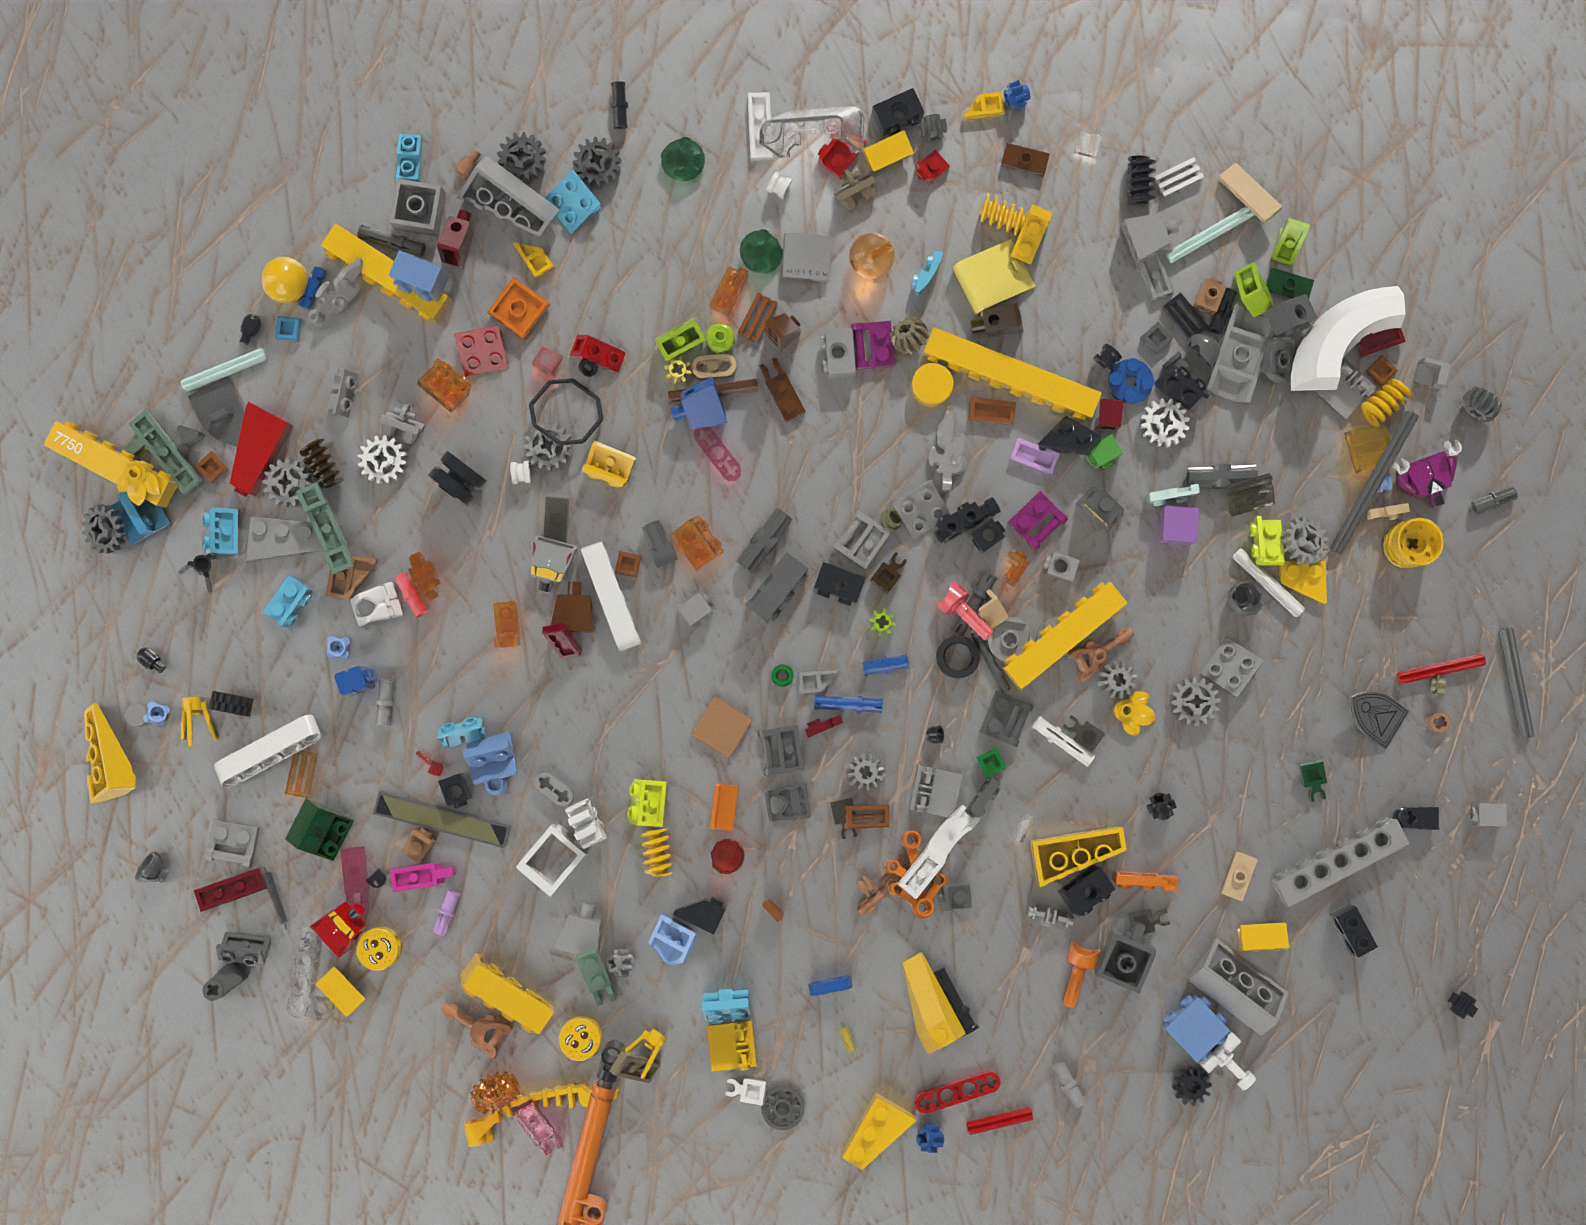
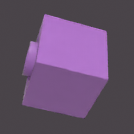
M1171 504L1159 509L1157 543L1183 545L1196 543L1198 540L1199 508H1190L1188 505Z

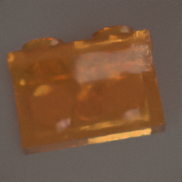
M728 267L709 306L729 316L748 279V271L741 267L738 270Z
M700 516L689 519L671 533L696 571L704 567L715 557L724 553L720 541L712 535L707 522Z

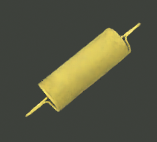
M840 1027L839 1030L847 1052H853L856 1048L848 1027H845L844 1030Z

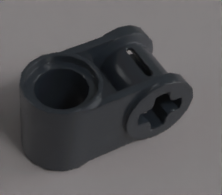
M1439 807L1398 808L1394 811L1392 819H1397L1401 828L1439 830ZM1408 815L1409 820H1404V816Z

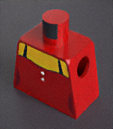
M344 902L314 922L310 928L340 958L353 948L366 928V922L361 918L365 910L358 903L351 907L348 902Z

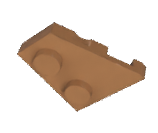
M351 555L354 566L334 575L330 570L325 596L350 600L375 567L378 559Z

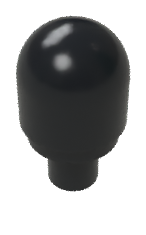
M248 314L244 317L240 326V332L243 334L239 342L248 345L251 337H255L261 327V319L257 315Z
M144 647L137 652V661L146 669H155L159 673L166 669V666L160 662L161 658L152 649Z

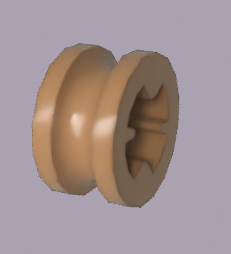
M1433 713L1428 718V727L1433 732L1442 733L1450 727V718L1445 713ZM1442 717L1443 720L1441 721H1444V726H1439L1437 729L1435 727L1437 724L1433 723L1434 719Z
M865 875L862 876L861 881H856V884L868 897L871 896V892L877 891Z

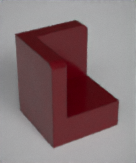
M1101 399L1099 417L1096 419L1095 428L1119 430L1122 423L1123 400Z

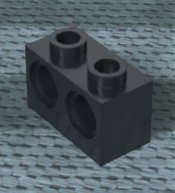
M1348 904L1329 914L1350 955L1359 958L1378 948L1356 906Z

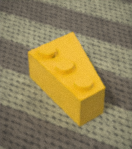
M875 1092L844 1147L842 1158L863 1170L917 1121L915 1115Z

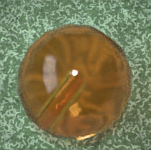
M869 232L860 235L852 243L849 250L850 265L854 272L863 278L877 279L883 277L890 271L895 261V250L891 241L879 233Z

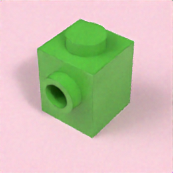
M1111 434L1102 439L1085 457L1090 466L1094 465L1096 469L1102 466L1105 470L1116 464L1114 459L1120 457L1123 453Z

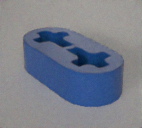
M851 976L835 977L808 984L810 996L843 991L853 987Z

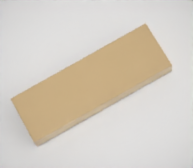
M1236 162L1219 175V181L1264 224L1282 210V206Z

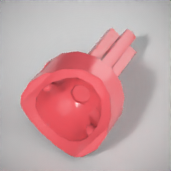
M957 582L951 583L946 597L941 602H935V604L948 616L957 612L986 641L988 637L993 635L994 631L965 603L969 594Z

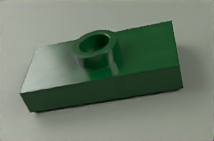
M1272 267L1266 280L1269 292L1292 299L1305 294L1309 298L1314 283L1312 279Z

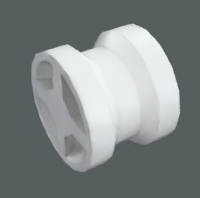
M776 171L768 185L767 192L770 194L776 193L779 198L784 199L793 179L789 177L784 178L781 176V173Z
M524 461L522 464L511 462L510 470L513 485L523 481L531 483L530 461Z

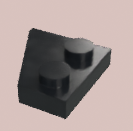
M1065 416L1038 443V447L1041 451H1046V448L1058 449L1059 453L1072 452L1078 455H1088L1101 442V435Z

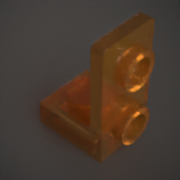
M516 602L494 603L493 609L497 638H494V647L521 646Z

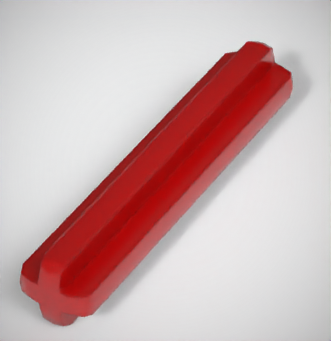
M1028 1107L969 1121L966 1123L968 1134L974 1135L1032 1121L1033 1113L1031 1108Z

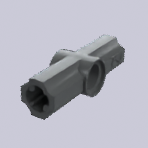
M1218 464L1211 467L1188 468L1186 473L1188 487L1194 484H1198L1199 487H1212V489H1225L1243 485L1252 486L1257 484L1258 479L1256 465L1231 466V464Z
M776 508L764 526H761L753 535L750 544L740 555L737 562L753 573L765 555H768L780 540L779 537L793 519L779 508Z

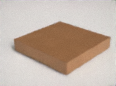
M714 696L691 735L730 758L753 719Z

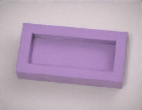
M1017 438L1009 460L1052 475L1060 453L1047 448L1046 451H1041L1038 445Z

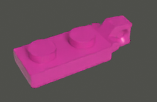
M434 862L391 869L393 892L438 886L445 883L444 877L456 875L455 866L442 868V863Z

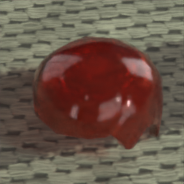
M725 838L717 842L710 853L712 867L720 874H731L738 871L745 860L744 848L735 839Z

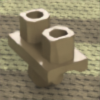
M847 169L843 171L845 178L840 180L839 184L841 187L847 184L849 186L834 193L836 200L841 201L846 210H850L858 205L853 195L858 191L861 192L864 200L877 195L873 185L876 181L873 176L867 175L855 182L856 179L861 177L860 172L857 171L851 174Z

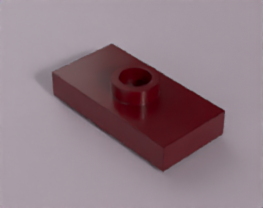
M1392 328L1366 335L1361 338L1357 346L1361 357H1365L1402 344L1406 340L1401 328Z
M564 623L543 626L542 634L560 658L581 655V646Z

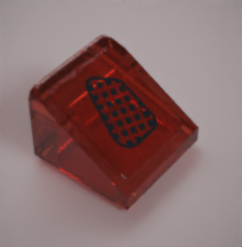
M542 346L534 358L532 366L554 376L563 356Z

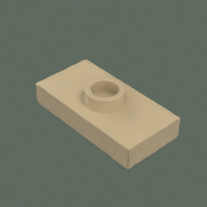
M1235 851L1220 893L1243 902L1258 859Z

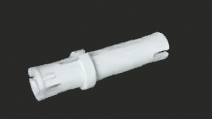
M1041 716L1033 723L1032 728L1047 737L1048 742H1054L1086 767L1094 760V754L1062 733L1061 728L1058 726L1054 727Z

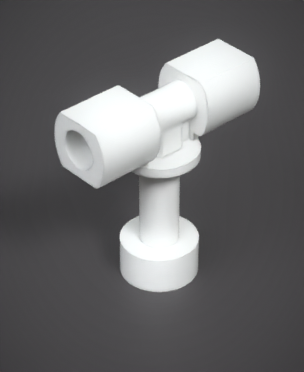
M1230 1031L1227 1034L1228 1038L1204 1061L1199 1060L1197 1063L1208 1074L1217 1065L1220 1067L1226 1065L1238 1078L1236 1084L1242 1090H1246L1255 1082L1256 1077L1250 1071L1244 1072L1232 1060L1234 1056L1232 1051L1241 1041Z

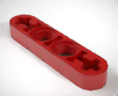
M986 1070L921 1091L915 1097V1107L920 1113L928 1114L993 1093L999 1089L1001 1081L996 1072ZM987 1076H991L992 1079L996 1078L992 1087L984 1084L981 1085L983 1090L979 1091L976 1079L983 1083L987 1081ZM971 1082L974 1084L975 1089L972 1094L967 1095L962 1092L964 1083ZM945 1089L953 1092V1098L947 1102L940 1098L941 1092ZM936 1092L939 1105H936L935 1101L929 1102V1107L927 1108L918 1104L922 1102V1097H926L927 1100L933 1099L932 1093Z

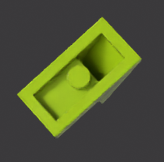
M1288 218L1284 228L1279 230L1271 259L1292 266L1309 231L1310 224Z

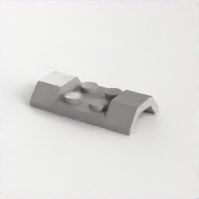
M1234 305L1220 344L1219 357L1212 368L1207 390L1214 395L1234 402L1250 403L1261 371L1260 364L1263 361L1265 342L1267 339L1272 338L1274 332L1267 316L1258 315L1253 317L1249 311H1246L1240 305Z

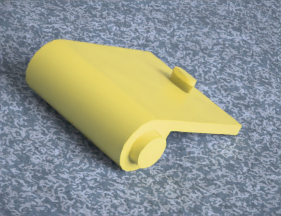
M1012 239L970 256L952 266L976 315L981 314L983 317L982 311L992 309L998 303L1035 287L1024 263L1010 257L1015 246Z

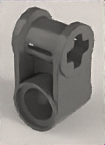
M237 962L227 963L215 976L205 983L202 989L203 995L210 1001L222 998L249 976ZM215 985H218L219 989L217 990V993L214 994L212 990L214 989Z

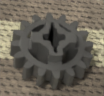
M515 132L513 133V139L505 137L506 145L500 143L503 151L497 152L498 157L502 158L498 161V164L504 166V169L517 176L519 180L522 181V178L525 177L529 182L530 175L533 174L537 178L538 174L536 171L544 170L541 163H545L547 160L541 155H544L546 151L544 148H540L542 146L540 140L535 142L533 134L527 138L525 132L522 133L521 137H518ZM528 145L532 146L536 153L529 151ZM522 154H525L526 157H523L522 160L519 161L518 157H521ZM508 161L515 163L516 170L508 164Z
M594 137L591 143L588 139H585L586 145L579 144L580 152H574V156L577 158V160H573V165L577 167L575 169L576 174H581L580 178L582 181L588 179L589 186L596 182L598 187H601L602 181L609 185L608 179L611 177L615 180L616 175L614 172L621 171V168L617 165L622 163L621 158L617 157L620 154L619 150L614 149L613 142L607 145L606 138L598 142L597 137ZM596 148L604 149V151L596 150ZM588 152L587 159L583 161L584 156ZM593 155L600 161L601 169L594 163ZM612 161L610 169L606 171L608 164ZM593 172L599 175H591L589 173Z
M102 504L89 508V513L83 515L86 522H81V525L85 527L82 534L87 535L85 542H91L90 549H97V553L105 554L120 550V545L126 543L123 536H128V533L124 531L127 524L122 523L124 515L118 516L119 509H112V505Z

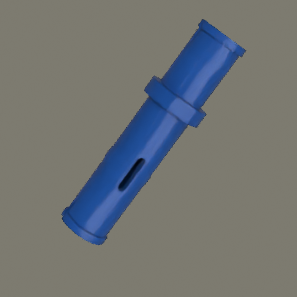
M815 695L814 709L857 711V714H862V712L882 713L883 699L863 698V696L851 698Z

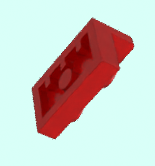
M846 123L842 127H836L831 135V138H833L828 145L824 144L817 154L819 155L818 164L839 179L843 176V171L849 168L866 145V141L848 129L849 125Z

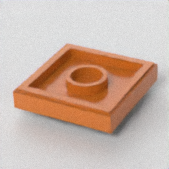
M513 277L487 313L524 340L550 306V303Z

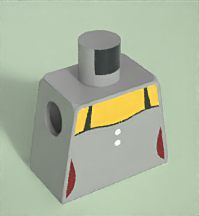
M539 535L533 538L530 575L540 578L537 589L551 592L553 582L561 583L565 579L578 546Z

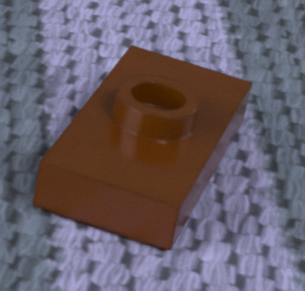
M1006 143L1001 166L1044 177L1050 153Z

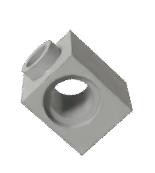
M1053 552L1051 556L1047 555L1043 568L1046 571L1044 575L1071 583L1074 580L1080 560ZM1056 561H1062L1065 564V571L1063 573L1055 570L1054 564Z
M698 592L677 607V609L690 627H692L713 612L710 607L714 604L706 594L702 596Z
M1473 802L1472 808L1469 809V818L1472 821V825L1507 826V803Z

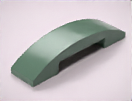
M318 482L297 490L296 493L304 511L307 512L325 552L324 556L332 574L334 575L354 566L343 533Z

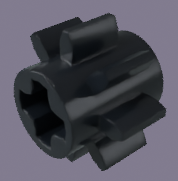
M1160 792L1149 798L1151 804L1146 805L1154 820L1157 818L1159 820H1167L1174 815L1172 809L1177 808L1169 793Z
M1461 991L1459 995L1453 992L1448 999V1002L1451 1003L1449 1010L1462 1019H1465L1467 1015L1473 1018L1478 1011V1008L1474 1005L1477 1000L1464 991Z

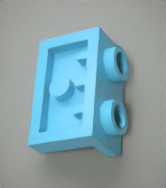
M207 509L202 517L203 527H206V536H203L202 547L206 549V555L208 553L238 554V509Z
M288 575L263 613L278 622L281 627L287 628L288 625L292 626L299 616L297 613L300 608L305 607L311 600L310 594L313 590L291 575Z

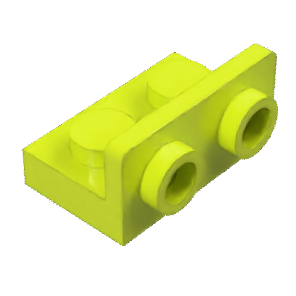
M1256 516L1253 523H1250L1249 528L1250 536L1254 539L1251 554L1252 558H1255L1256 566L1284 565L1285 556L1284 546L1281 543L1283 540L1281 520H1262V516Z
M633 779L629 791L631 806H629L627 812L629 824L663 827L666 781Z

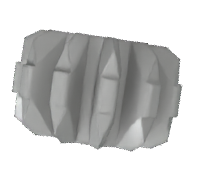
M1113 661L1112 668L1109 665L1104 666L1107 673H1099V676L1105 678V681H1099L1098 684H1106L1107 687L1102 692L1105 694L1111 690L1110 698L1112 699L1116 696V693L1119 699H1123L1124 692L1128 696L1132 694L1128 687H1137V684L1131 682L1132 679H1137V675L1130 676L1129 674L1134 668L1129 667L1125 670L1126 662H1121L1120 666H1118L1117 661ZM1119 674L1123 682L1116 686V681L1113 680V677Z
M861 753V762L854 756L852 759L857 765H847L849 769H854V772L846 773V776H855L850 784L854 785L859 781L857 786L859 791H861L863 784H866V791H870L869 783L871 782L874 787L878 788V783L874 781L876 778L884 780V777L877 775V772H883L885 768H876L881 763V760L877 759L872 763L873 754H870L868 761H866L865 754ZM864 766H869V771L872 772L871 776H866V779L862 778V773L859 772L860 768L864 769Z

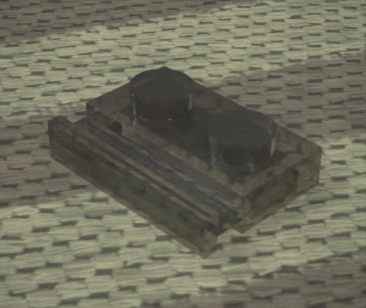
M1270 473L1226 485L1228 490V508L1232 517L1275 504L1274 487L1272 485L1273 477Z

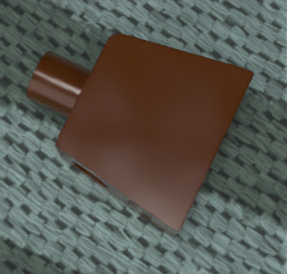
M569 581L568 595L557 594L551 625L564 623L570 632L595 633L592 599L589 595H581L582 582Z

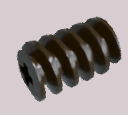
M324 438L310 442L299 453L300 456L305 457L303 462L309 465L307 470L309 473H313L311 478L313 481L318 482L321 489L333 487L344 481V478H336L340 470H332L336 462H328L333 455L324 454L329 448L328 446L320 445L325 440Z

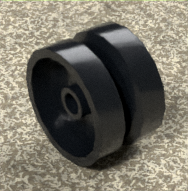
M446 451L440 460L450 471L447 473L440 467L435 466L428 476L439 484L438 487L454 499L458 498L468 506L475 496L472 491L465 487L466 484H470L476 490H481L487 480L449 451Z

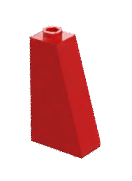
M250 402L247 403L229 483L236 487L235 492L245 497L248 494L256 496L262 485V480L266 478L264 472H269V465H273L293 427L292 424Z

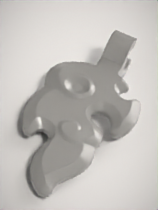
M357 258L354 263L340 270L338 276L333 281L334 291H329L330 282L328 281L318 288L315 297H321L322 300L317 302L319 307L313 309L308 315L309 318L313 319L312 324L321 327L329 312L334 314L343 312L347 308L348 303L358 294L361 283L359 281L353 283V280L362 271V258Z
M949 410L944 412V418L937 428V445L944 450V454H938L936 447L933 446L929 451L928 458L931 467L934 465L939 466L937 473L942 474L941 492L950 493L952 475L963 473L967 467L965 458L967 439L963 433H960L959 437H955L956 421Z

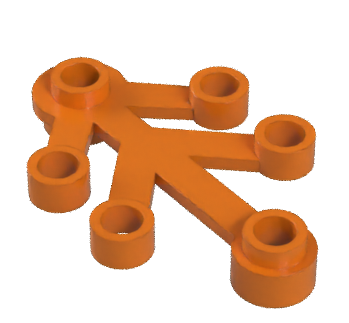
M913 830L906 831L901 836V843L907 848L910 867L918 858L917 847L921 843L920 834ZM909 835L912 837V842L910 844H908L906 841V838ZM888 860L885 863V870L888 873H895L900 878L907 872L906 869L900 866L897 860ZM892 862L895 864V869L893 871L890 869V864ZM937 873L931 880L932 885L926 894L925 890H923L917 899L910 896L900 886L899 892L895 893L894 887L898 885V882L890 884L889 892L893 896H900L911 904L912 912L916 917L925 919L932 915L934 911L933 899L939 889L946 884V877L942 873ZM937 876L941 877L940 884L936 883ZM921 903L925 905V909L923 911H920L919 905Z

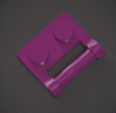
M891 320L851 324L855 341L856 370L895 366L894 347L890 336L892 332ZM864 331H869L872 357L870 361L865 360Z
M1039 491L1007 523L1036 551L1041 547L1040 543L1060 524H1065L1068 518ZM1051 513L1055 518L1035 537H1032L1029 532Z

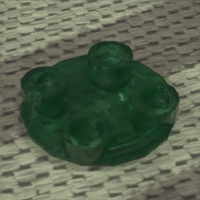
M682 137L670 142L661 153V165L664 172L671 179L679 182L690 181L702 172L705 165V154L696 142L692 141L689 137Z
M768 230L753 231L742 240L740 258L750 271L757 274H768L774 271L781 262L783 249L778 240Z

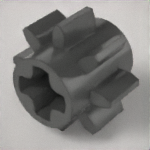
M939 114L925 116L923 118L924 122L920 123L921 136H927L928 141L942 139L944 137L943 133L947 132L948 129L946 119H940Z

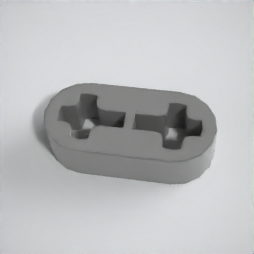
M544 772L536 777V789L556 805L565 807L572 803L574 799L573 791L553 774ZM549 777V783L554 788L550 789L547 786L542 788L540 779ZM556 789L560 792L566 790L569 800L560 802V796L555 792Z

